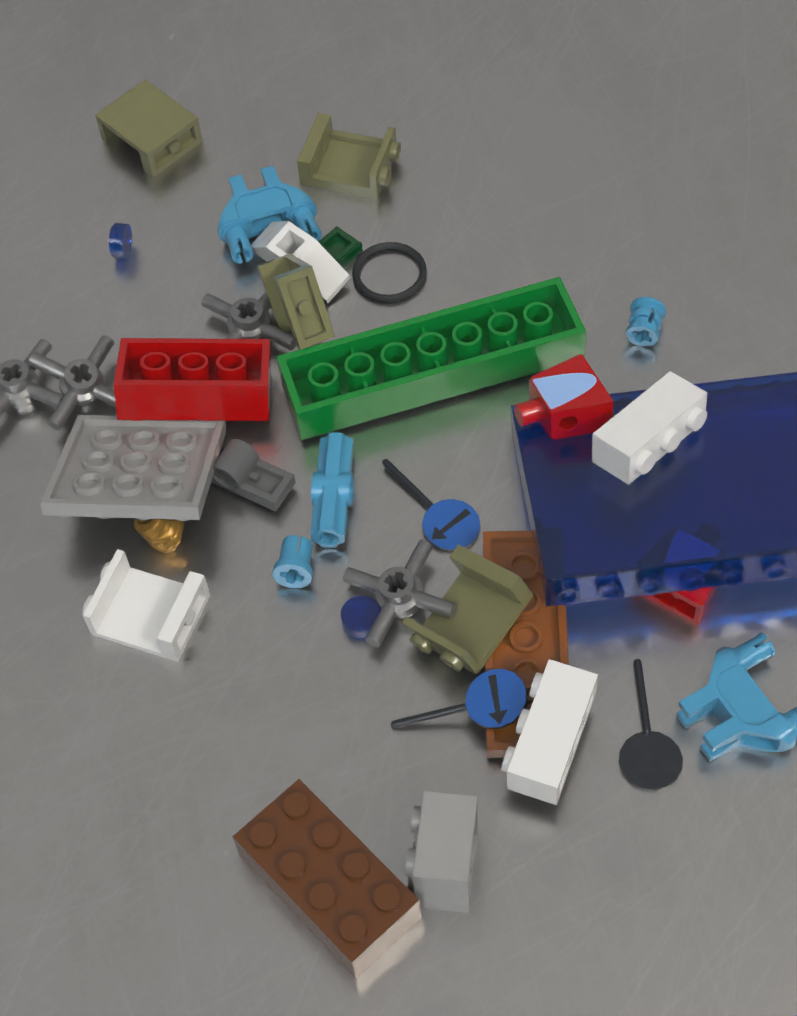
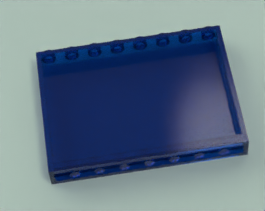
M797 372L693 384L707 392V418L705 423L698 431H692L681 440L673 452H667L656 461L647 474H641L629 485L592 462L593 433L556 440L551 439L540 422L521 427L515 417L514 405H511L512 437L546 607L556 605L567 606L599 600L610 601L616 598L641 595L652 596L658 593L683 590L694 591L700 588L725 585L735 586L742 583L767 580L777 581L784 578L797 577ZM646 390L609 394L613 399V417Z

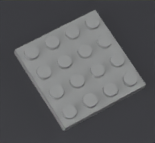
M78 415L40 501L42 516H59L63 518L73 516L98 517L101 519L137 518L139 520L175 519L178 521L200 520L215 471L213 465L219 457L225 438L226 422L203 420L133 421L117 420V416Z

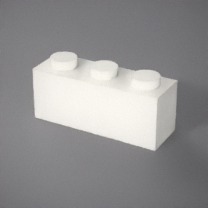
M669 371L592 434V462L629 485L641 474H647L655 462L667 452H673L681 440L692 431H698L703 426L707 418V392Z
M550 659L544 673L537 672L535 674L529 694L530 697L534 698L530 710L522 709L516 726V733L520 734L516 748L512 746L507 748L501 771L507 772V789L557 805L596 696L598 674Z

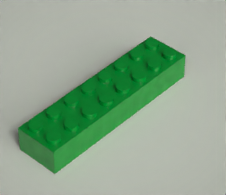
M556 277L276 357L281 383L300 438L304 440L544 371L580 354L585 357L586 329L561 277Z

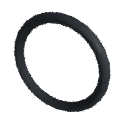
M398 242L379 243L369 247L357 257L352 270L353 281L364 295L371 299L386 302L399 301L417 292L423 285L427 273L426 263L422 255L414 248ZM397 249L405 251L416 259L420 270L416 282L403 292L390 295L379 294L368 289L360 279L359 272L363 261L371 254L380 250Z

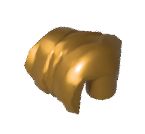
M135 518L134 528L148 542L150 547L162 553H171L180 544L184 521L175 519L139 520Z

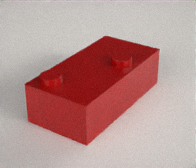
M121 338L113 384L117 420L269 421L271 390L270 339Z

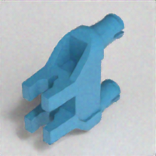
M274 165L260 169L264 180V187L248 191L241 174L228 178L232 189V198L224 208L219 219L218 234L220 239L228 244L231 257L235 263H243L240 253L244 254L246 262L253 258L254 251L250 245L249 238L261 235L271 222L290 221L317 241L321 238L322 233L315 220L317 208L314 201L302 190L280 182Z
M764 633L757 634L756 637L734 649L725 646L718 649L708 685L679 701L678 706L681 710L677 712L676 717L685 729L712 715H715L721 723L703 734L702 737L705 743L701 744L700 750L709 762L737 747L763 752H784L795 746L797 741V707L784 714L778 712L747 672L748 669L775 656V648L772 642L763 643L768 638Z

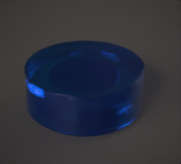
M115 223L111 227L109 234V251L113 258L127 259L132 248V229L129 224Z
M356 596L349 599L341 609V622L344 630L353 637L366 638L381 611L380 606L374 599L367 596Z

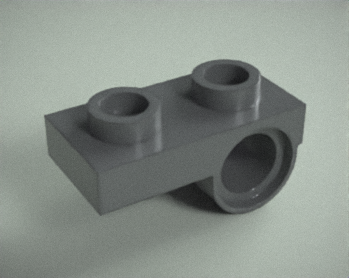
M232 439L213 465L215 471L211 483L274 511L278 510L296 483L294 474L261 460L252 446L239 439Z

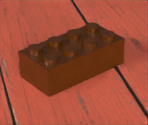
M300 779L295 781L232 836L239 856L355 979L363 974L422 918L420 900Z

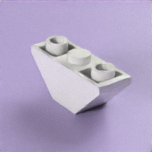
M290 221L271 222L251 245L254 253L267 262L291 253L311 265L323 301L327 304L350 279V275L315 238Z

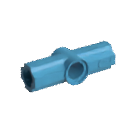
M329 432L326 437L321 438L317 472L312 474L311 501L313 514L310 536L311 542L317 543L323 548H336L337 545L345 543L348 507H352L354 480L351 471L354 443L353 438H349L340 432Z

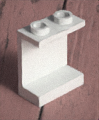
M117 549L111 562H107L104 565L100 574V583L94 595L88 596L84 603L83 618L90 634L178 662L210 597V592L205 575L189 571L184 583L131 568L125 552Z

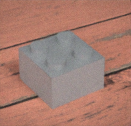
M424 790L422 806L413 807L411 833H414L413 848H408L405 875L408 876V889L414 892L415 896L420 900V908L470 913L479 830L478 797L476 795Z

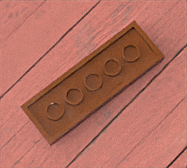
M562 530L483 531V557L519 575L534 595L486 662L485 672L491 669H505L514 672L525 685L527 690V705L525 709L530 710L534 698L530 697L529 694L535 674L537 672L544 673L549 659L569 665ZM518 719L513 724L502 729L486 728L487 758H504L509 746L516 748L520 734L516 733Z

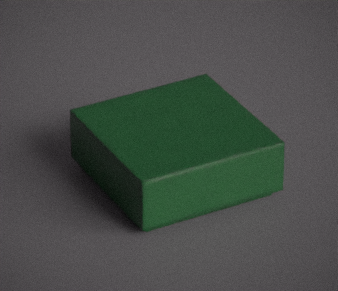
M338 226L318 241L342 268L363 251L362 243Z

